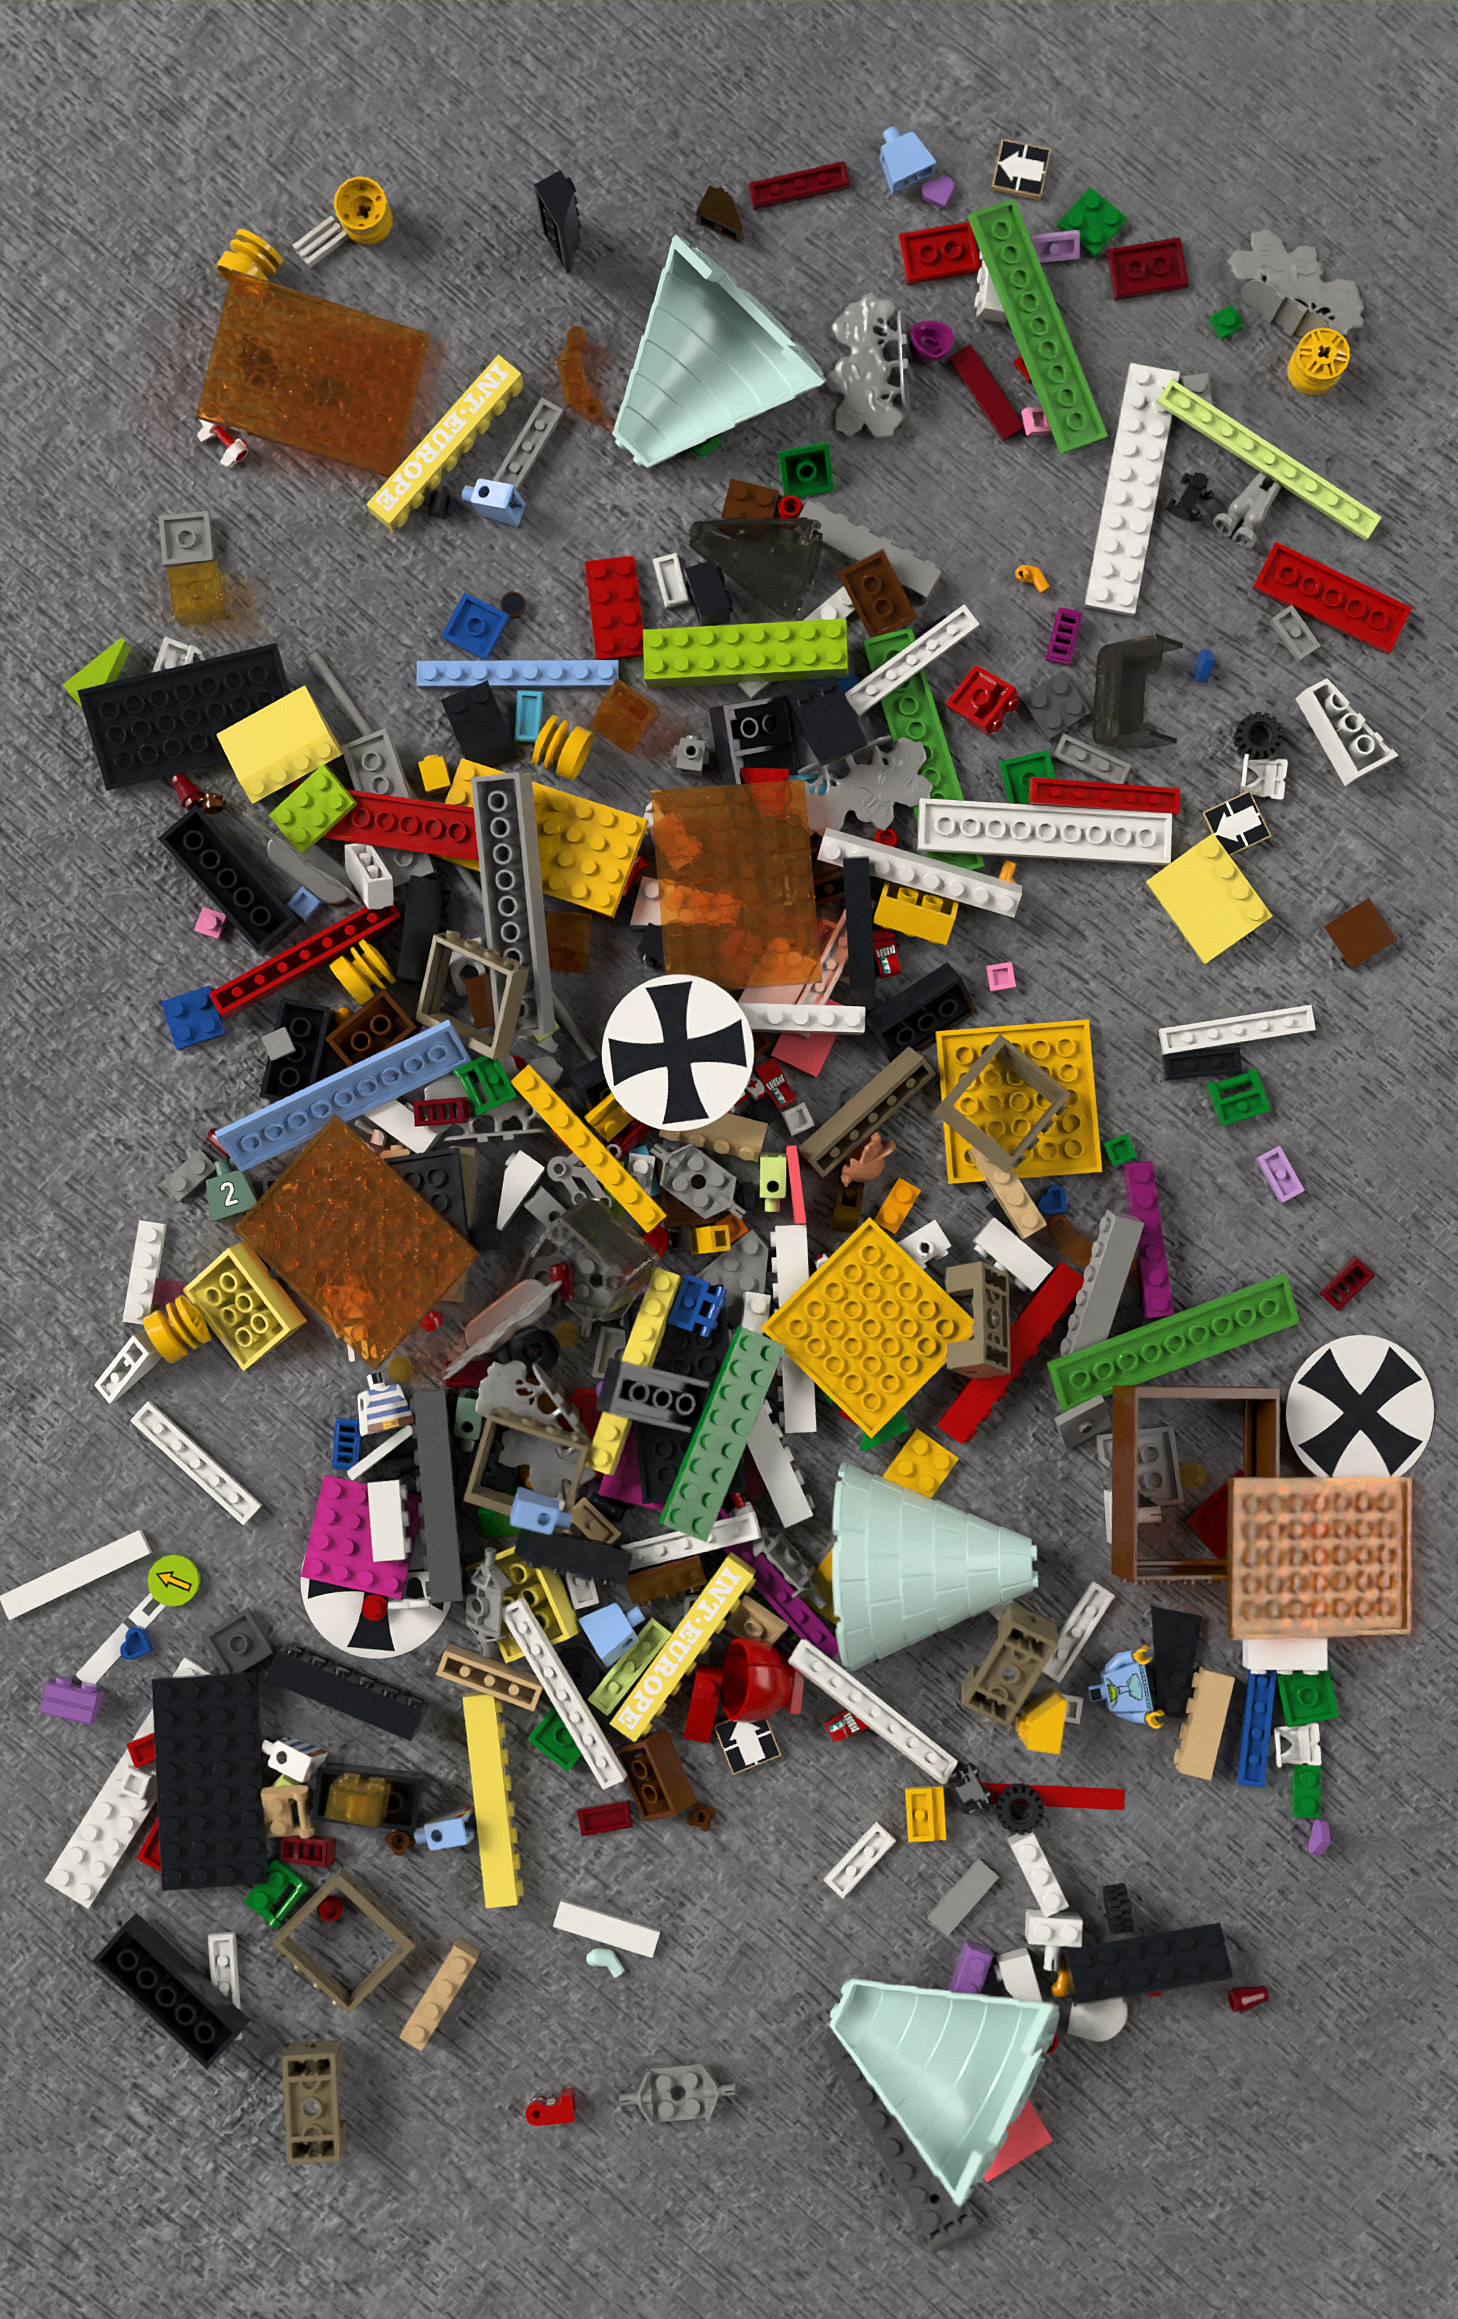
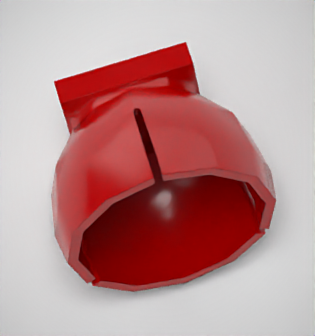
M754 1637L732 1640L724 1656L721 1684L723 1708L729 1720L740 1723L763 1721L781 1709L790 1714H800L805 1675L788 1663L792 1654L780 1652L769 1641Z

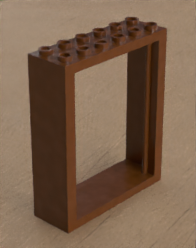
M1113 1385L1112 1575L1119 1576L1121 1581L1132 1582L1134 1585H1148V1581L1161 1585H1171L1172 1581H1181V1584H1197V1581H1205L1207 1584H1221V1580L1234 1584H1244L1245 1580H1253V1583H1269V1579H1279L1280 1388L1256 1386ZM1138 1398L1243 1399L1244 1537L1242 1559L1137 1560Z

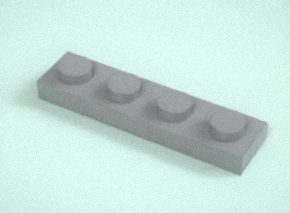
M544 398L540 399L492 481L514 485L517 491L520 489L564 414L562 408Z

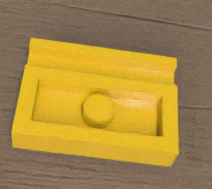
M611 1092L585 1116V1119L609 1142L635 1117L621 1106Z
M943 1786L905 1787L908 1842L946 1840Z

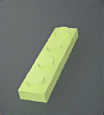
M651 1617L637 1635L639 1638L638 1642L618 1659L589 1696L588 1701L608 1716L669 1639L672 1632L654 1617Z

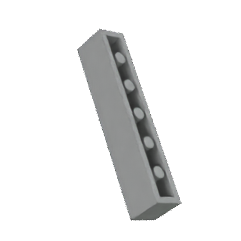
M808 500L794 525L793 534L850 565L884 548L906 594L923 604H926L940 579L941 570L933 562L927 560L924 562L916 558V554L912 551L897 548L890 539L886 537L879 538L873 535L872 531L863 525H854L845 515L840 513L834 514L828 511V508L820 502L815 501L813 503Z
M1107 1210L1105 1216L1101 1219L1099 1225L1100 1233L1097 1241L1092 1246V1258L1084 1271V1283L1076 1296V1308L1068 1321V1333L1061 1343V1356L1107 1340L1144 1226V1222L1135 1216Z

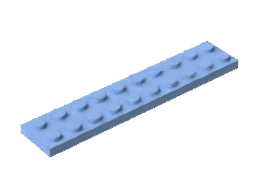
M448 1019L215 1131L216 1138L239 1171L243 1172L452 1072L472 1060Z

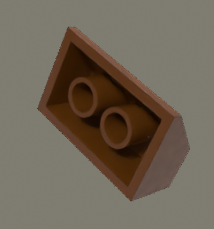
M383 989L325 1039L348 1067H351L417 1035L420 1029L386 990Z
M701 1553L631 1570L628 1572L625 1586L632 1605L639 1603V1607L653 1604L654 1599L664 1596V1600L678 1597L679 1592L688 1589L689 1593L703 1590V1585L708 1584V1579Z
M667 1729L648 1733L644 1738L639 1737L636 1742L630 1741L613 1749L627 1774L626 1781L644 1822L677 1815L697 1802L693 1788L689 1783L683 1764L678 1757Z

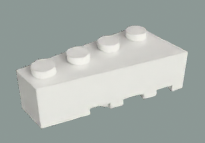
M1328 678L1307 688L1296 698L1298 705L1344 786L1377 770L1399 756L1393 749L1390 750L1382 742L1384 739L1378 732L1374 733L1365 723V718L1360 713L1357 714L1349 706L1350 702Z

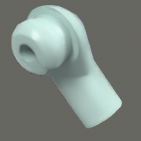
M596 1948L588 1953L586 1957L587 1963L590 1966H607L614 1978L625 1971L614 1952L610 1949Z

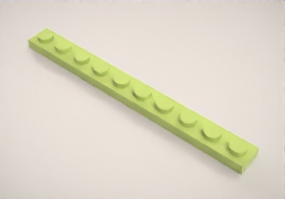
M1173 379L1169 381L1156 401L1158 405L1258 471L1264 473L1366 541L1382 518Z

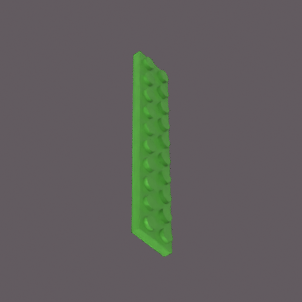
M1015 198L970 213L967 218L1060 454L1063 455L1104 440L1108 436Z
M911 627L862 642L871 674L915 641ZM923 668L880 701L887 727L892 737L891 740L893 746L902 737L911 739L914 743L922 742L927 759L917 771V774L924 776L933 784L930 799L964 801ZM919 805L912 807L917 825L919 818ZM926 851L928 858L971 871L984 868L981 854Z
M1280 1274L1046 1363L1060 1409L1066 1412L1097 1395H1101L1103 1398L1113 1394V1385L1140 1384L1300 1322L1288 1277L1285 1274Z

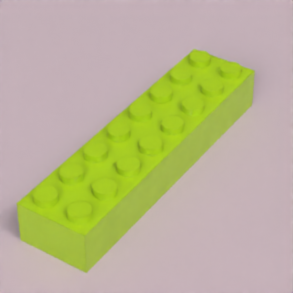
M846 618L643 630L644 680L648 688L826 679L832 675L835 678L849 677L848 627Z

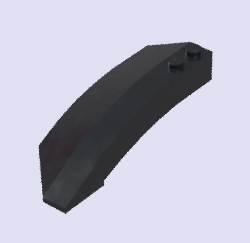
M788 695L709 708L716 757L729 813L743 856L767 910L793 904L801 884L806 882L815 867L813 865L817 860L823 840L822 836L818 835L817 832L809 836L797 818L791 817L789 812L788 821L762 820L740 774V768L789 769V775H799L797 772L802 768Z

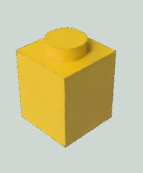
M430 755L425 757L424 761L418 762L425 790L429 797L449 792L452 783L443 756Z
M728 1225L691 1229L694 1251H691V1255L731 1251Z

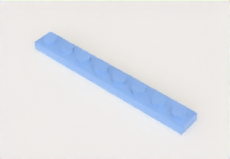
M417 661V687L470 688L488 680L491 688H619V661Z

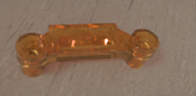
M573 326L567 331V344L560 356L555 357L566 408H573L586 418L590 424H597L601 420L603 408L598 399L590 398L581 359V354L586 348L587 334L584 328Z
M1055 1214L1051 1216L1047 1221V1228L1055 1235L1059 1246L1057 1253L1081 1268L1086 1269L1092 1258L1093 1243L1071 1231L1068 1219L1064 1215ZM1058 1219L1063 1222L1061 1229L1057 1228L1055 1224ZM1134 1258L1132 1260L1129 1273L1132 1272L1135 1267Z

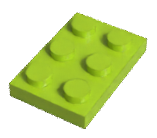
M322 764L273 810L269 817L295 849L305 854L358 803L327 765Z

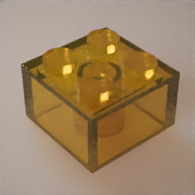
M217 561L167 568L173 617L180 626L230 619L224 570Z
M354 1773L340 1775L330 1787L325 1818L378 1827L386 1816L391 1784H387L384 1779L371 1777L369 1780L359 1779V1775Z

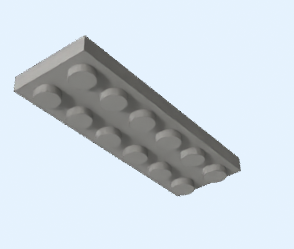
M384 728L341 746L355 791L413 799L389 729ZM374 846L376 853L393 878V890L409 884L410 875L425 878L437 873L432 855L428 853Z

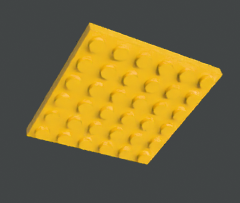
M1089 1019L935 1032L941 1102L999 1034L1071 1094L1064 1102L1067 1105L1065 1110L1059 1116L1054 1114L1051 1118L1054 1122L1044 1134L1040 1131L1036 1136L1040 1139L1031 1151L1026 1149L1022 1153L1025 1159L1016 1169L1011 1166L1018 1179L1102 1172ZM994 1056L955 1102L953 1107L987 1136L993 1137L1000 1147L1011 1154L1051 1103ZM943 1121L948 1184L985 1182L968 1154V1151L974 1148V1146Z
M869 1217L760 1328L773 1341L784 1345V1352L872 1438L946 1363L947 1343L965 1341L973 1335L972 1325L974 1320Z

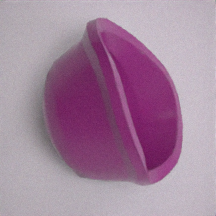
M922 321L915 324L910 331L912 352L917 359L925 363H934L940 360L953 344V332L948 325L942 322Z

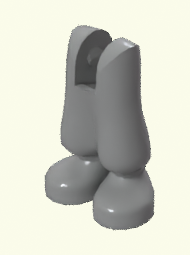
M1262 472L1232 502L1228 508V514H1218L1213 520L1215 528L1225 537H1230L1239 521L1243 520L1242 526L1235 532L1232 541L1245 548H1252L1256 543L1257 537L1254 531L1263 524L1268 510L1281 488V485L1275 481L1267 492L1261 489L1266 475Z

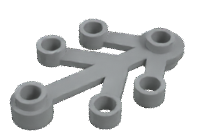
M616 1144L608 1145L607 1149L609 1152L611 1148H617L618 1154L615 1158L619 1159L622 1155L621 1147ZM572 1153L567 1158L557 1156L549 1161L547 1166L549 1177L554 1181L564 1183L572 1195L574 1205H586L588 1195L584 1191H580L572 1176L583 1179L597 1199V1207L600 1210L608 1211L613 1207V1199L605 1194L597 1182L599 1179L587 1166L584 1168L574 1166L580 1161L575 1153ZM558 1164H561L564 1168L561 1174H558L555 1170ZM630 1172L632 1177L638 1178L640 1186L644 1189L646 1186L645 1176L640 1172ZM578 1194L584 1196V1201L580 1204L576 1201ZM603 1198L609 1200V1205L606 1208L601 1205Z

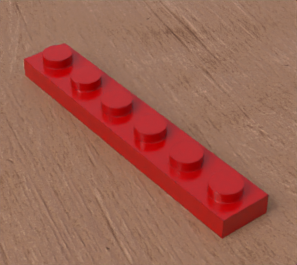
M1032 777L1029 780V805L1172 813V815L1177 816L1180 814V788Z

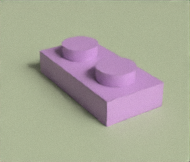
M1078 230L1029 235L1040 263L1079 259L1080 233Z
M1280 1146L1255 1158L1280 1203L1305 1191Z

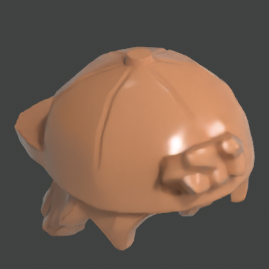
M879 1132L870 1134L845 1157L846 1163L841 1168L842 1174L840 1176L845 1187H848L851 1181L865 1183L875 1180L885 1167L884 1157L896 1148L895 1142L892 1140L880 1142L881 1136Z

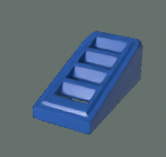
M336 1418L332 1469L350 1470L359 1463L362 1443L359 1419ZM343 1427L355 1428V1433L344 1432ZM342 1437L354 1438V1443L342 1442L341 1439ZM340 1448H354V1452H340ZM339 1457L353 1458V1463L339 1462Z

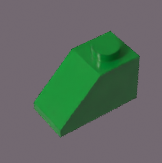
M899 1410L872 1438L865 1432L863 1433L859 1445L862 1452L909 1429L901 1411Z

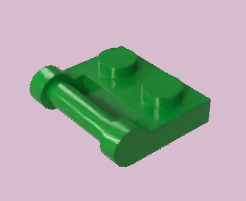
M484 1055L452 1071L455 1078H459L474 1108L472 1112L475 1118L517 1098L498 1058L491 1059ZM473 1070L476 1071L490 1100L485 1104L482 1103L468 1075Z
M1255 1068L1247 1070L1245 1074L1215 1083L1211 1081L1205 1084L1220 1127L1271 1111ZM1247 1083L1252 1085L1253 1090L1224 1099L1220 1098L1219 1092Z
M276 1857L268 1868V1883L256 1884L243 1902L267 1920L274 1929L280 1930L285 1924L284 1920L301 1897L304 1894H308L312 1886L307 1880ZM291 1882L296 1888L279 1911L275 1913L270 1908Z

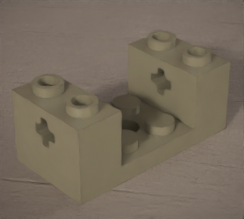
M982 1261L947 1267L945 1278L946 1293L972 1303L974 1310V1323L972 1325L974 1339L947 1343L945 1357L947 1369L973 1379L1011 1374L1009 1273Z
M1010 1602L998 1621V1639L981 1667L973 1664L961 1684V1705L1009 1727L1058 1646L1057 1625ZM1010 1667L1014 1668L1017 1673L1014 1676L1008 1677L1002 1671Z
M342 2040L290 2043L282 2055L287 2165L340 2162L347 2148L346 2120H340L338 2076L343 2068ZM307 2101H315L319 2106V2111L316 2113L308 2112L305 2108V2103Z

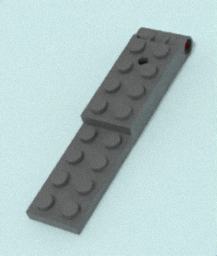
M832 2033L823 2038L822 2044L869 2129L879 2153L933 2252L937 2253L981 2228L979 2220L968 2200L961 2206L954 2203V2199L939 2176H935L896 2116L890 2113L873 2085H870L836 2034ZM932 2194L938 2195L936 2199L930 2198Z

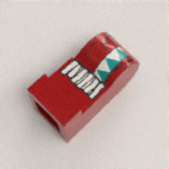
M893 929L873 931L874 958L880 979L901 975Z
M775 1058L755 1068V1073L762 1081L768 1095L778 1110L796 1101Z
M844 1709L824 1721L832 1742H837L865 1728H870L848 1709Z
M563 2089L560 2097L547 2099L543 2096L533 2097L525 2111L527 2122L533 2126L574 2122L577 2115L574 2089Z

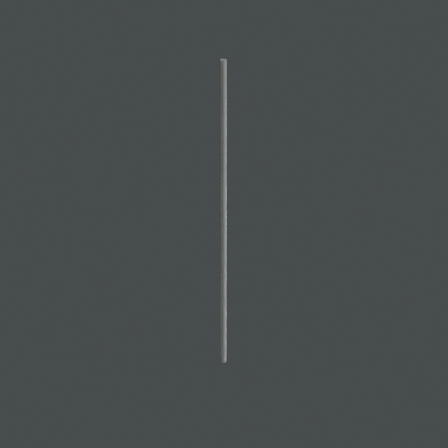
M313 653L310 656L311 661L363 736L374 733L319 653ZM408 783L412 798L420 800ZM453 864L484 909L482 888L468 868ZM552 990L555 1013L589 1062L597 1058L598 1055Z

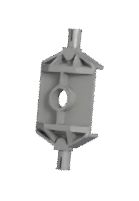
M657 1143L650 1150L663 1163L660 1185L704 1219L726 1210L741 1220L743 1216L735 1210H738L743 1215L747 1212L733 1200L736 1177L692 1144L672 1153L667 1152ZM702 1175L706 1179V1184L702 1189L692 1187L691 1179L693 1176Z
M605 1226L599 1243L582 1246L577 1250L574 1265L576 1298L567 1300L565 1305L582 1318L583 1321L579 1333L581 1336H584L585 1328L587 1327L585 1337H590L594 1321L613 1317L617 1312L623 1283L619 1282L618 1278L629 1259L612 1246L611 1241L615 1229L611 1227L608 1237L609 1227ZM596 1273L601 1274L605 1279V1283L596 1286L592 1283L591 1276Z
M764 1526L760 1528L762 1538L753 1540L755 1557L764 1551L770 1563L776 1565L784 1573L785 1579L797 1588L792 1597H808L819 1609H822L828 1601L818 1592L816 1569L784 1537L782 1531H779L777 1528H765Z
M494 1548L485 1549V1563L468 1569L466 1624L476 1635L477 1640L481 1642L480 1656L482 1655V1657L491 1656L492 1641L508 1637L507 1633L501 1634L503 1589L511 1587V1583L500 1568L496 1566V1549Z
M705 2063L649 2068L646 2070L639 2090H636V2093L620 2094V2105L636 2104L639 2106L651 2126H654L656 2122L706 2118V2121H709L718 2098L722 2096H736L735 2084L719 2085V2082L715 2081ZM674 2086H682L686 2093L683 2097L676 2098L671 2094V2089Z

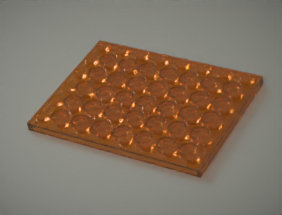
M232 269L195 418L390 478L398 469L431 334Z
M790 780L651 791L665 976L677 974L695 976L708 980L723 990L822 983L805 781Z
M336 1114L233 1228L373 1370H377L480 1255L458 1231Z
M1412 1477L1228 1478L1227 1639L1411 1634Z

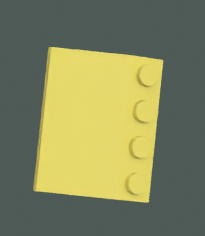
M306 686L297 689L216 734L240 784L252 804L343 754L340 745Z
M1214 834L1205 838L1146 881V884L1204 964L1273 917Z
M247 1240L229 1247L183 1289L184 1293L198 1309L243 1371L255 1364L307 1322L278 1281L272 1279V1273Z
M516 1545L496 1553V1566L500 1568L511 1583V1587L503 1589L502 1606L524 1597L551 1645L567 1640L583 1630L559 1574L551 1572V1569L543 1565L541 1570L526 1566V1563L521 1562V1558L514 1553ZM485 1559L465 1567L467 1573L469 1568L485 1563ZM501 1615V1634L507 1633L508 1637L497 1640V1644L505 1662L508 1663L525 1655Z

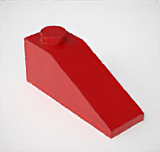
M697 1663L683 1739L709 1743L721 1690L723 1667Z

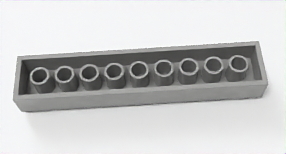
M517 772L471 777L488 949L498 951L500 956L506 959L517 960L521 966L529 969L514 1036L555 1032L531 773ZM490 967L496 1027L508 976Z

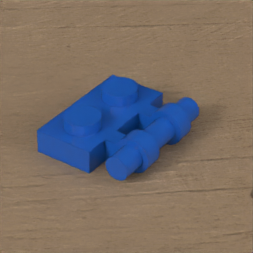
M686 1274L667 1323L693 1332L696 1323L703 1325L700 1335L710 1338L712 1330L717 1327L718 1322L716 1320L721 1307L724 1308L727 1301L725 1296L728 1290L718 1286L714 1296L708 1293L711 1283ZM705 1301L712 1303L707 1317L700 1315Z

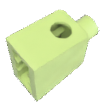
M760 1153V1198H765L766 1212H779L780 1198H786V1153ZM776 1181L777 1187L769 1188L768 1182Z

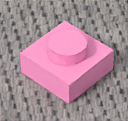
M1027 407L1021 411L1026 436L1048 435L1052 432L1042 407Z
M202 907L194 931L220 940L228 918L225 914Z
M1012 962L986 966L990 992L1016 987Z

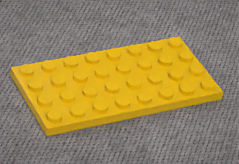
M461 758L445 804L474 808L471 777L508 773ZM532 782L543 894L614 918L649 821L645 818ZM430 854L433 857L480 872L479 861Z

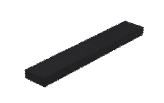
M869 856L843 857L851 1006L865 1007V1010H872L877 1008L870 860Z

